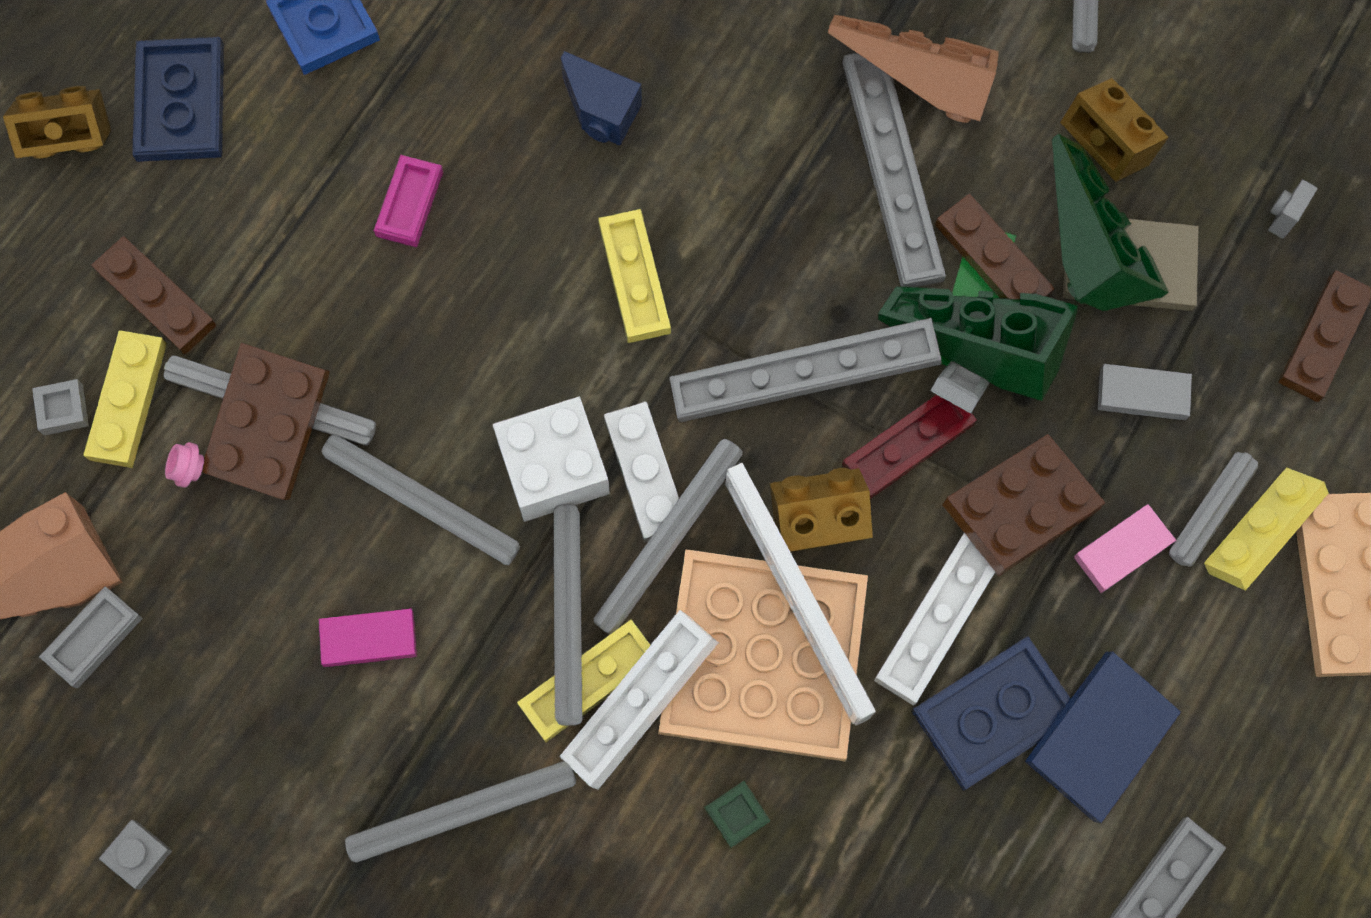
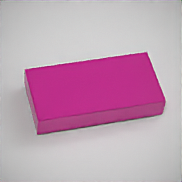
M400 155L374 228L376 237L413 247L418 246L443 174L442 165Z
M412 609L319 619L321 665L324 667L417 657L414 611Z

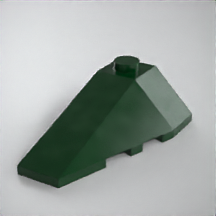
M1057 134L1052 138L1062 263L1070 281L1067 284L1070 294L1078 303L1088 304L1101 311L1164 297L1169 291L1153 257L1146 246H1141L1137 249L1125 229L1131 225V222L1125 213H1120L1117 207L1104 197L1109 193V188L1085 149L1068 138Z
M896 286L879 311L878 320L893 327L931 318L941 356L959 364L1000 389L1042 401L1059 372L1076 318L1078 305L1031 293H1020V299L993 298V291H979L978 297L953 296L949 289Z

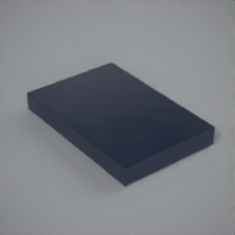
M221 37L136 41L132 155L137 162L222 158L224 43Z
M1026 637L918 705L911 712L964 791L1039 743L1071 698L1029 637Z
M1105 652L1025 762L1092 821L1102 823L1181 711L1114 652Z

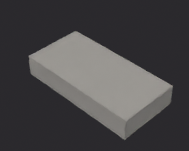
M951 361L937 378L931 391L971 413L985 392L989 382Z
M1103 364L1100 368L1098 410L1186 421L1190 416L1192 374Z
M104 587L39 657L71 686L78 689L143 618L110 589Z

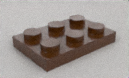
M241 343L204 457L202 473L282 500H290L330 371Z
M1047 434L948 496L942 506L997 575L1000 576L1098 512L1105 502L1050 435Z

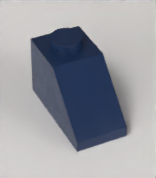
M564 51L561 57L563 80L582 130H585L590 137L599 142L610 141L620 146L642 105L641 84Z

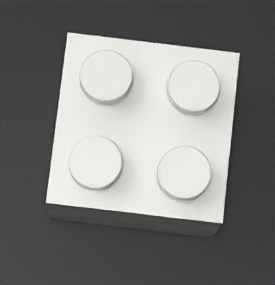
M580 396L493 424L524 522L553 513L554 509L559 505H578L610 494L608 477Z

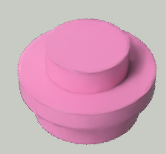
M188 442L185 445L175 444L172 447L166 462L165 476L167 479L174 480L176 486L185 488L190 484L191 480L197 481L200 477L204 457L199 454L198 445Z

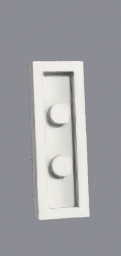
M643 402L604 414V420L644 542L646 543L649 542L679 500L647 402Z

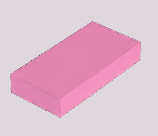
M1147 504L1079 551L1074 556V559L1100 593H1103L1169 547L1176 539L1149 504Z

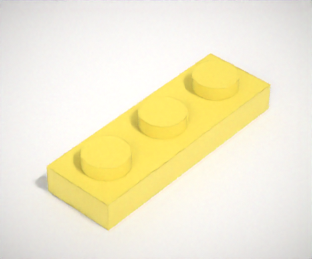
M641 209L598 218L628 343L671 334V326Z
M119 330L83 455L89 461L133 468L167 345L163 338Z
M1286 467L1204 562L1208 573L1246 591L1329 494L1325 482Z
M629 620L582 655V716L609 697L650 647L649 642L632 620ZM555 675L517 702L545 743L568 727L559 725L555 719Z

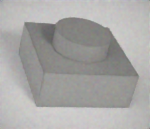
M1302 179L1292 193L1284 190L1270 211L1276 215V218L1268 231L1284 239L1298 222L1318 188Z
M78 379L32 388L37 428L43 435L89 426L84 388Z
M131 820L99 859L134 889L141 890L172 850L139 822Z

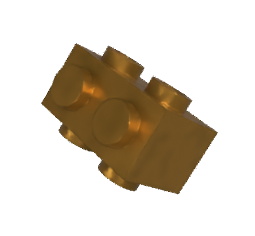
M1113 78L1078 93L1060 122L1115 182L1149 166L1169 138Z
M73 86L59 91L60 95L43 97L41 92H30L17 96L15 98L16 101L11 104L3 115L15 158L28 156L46 158L56 155L58 152L70 150L88 152L103 146L111 132V127L100 89L87 91L85 86Z
M838 468L830 471L828 474L810 477L790 476L783 481L770 483L773 520L790 552L873 538L870 492L859 468L852 470Z

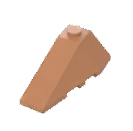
M839 15L834 16L828 30L830 35L939 110L946 111V116L959 122H970L971 119L981 120L996 74L999 51L947 37L944 44H935L930 39L924 37L922 32L913 30L901 32L899 36L891 35V29L883 24Z
M67 492L22 515L0 531V620L15 616L27 617L37 615L39 611L58 607L66 609L80 606L92 600L104 587L112 589L123 583L84 506Z

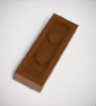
M970 193L936 219L935 226L999 298L1020 299V293L1038 294L1045 297L1052 295L1055 290L1052 284Z
M124 236L91 264L93 269L183 355H186L217 326L206 312Z
M1337 270L1329 276L1278 383L1317 403L1325 397L1369 305L1371 287Z

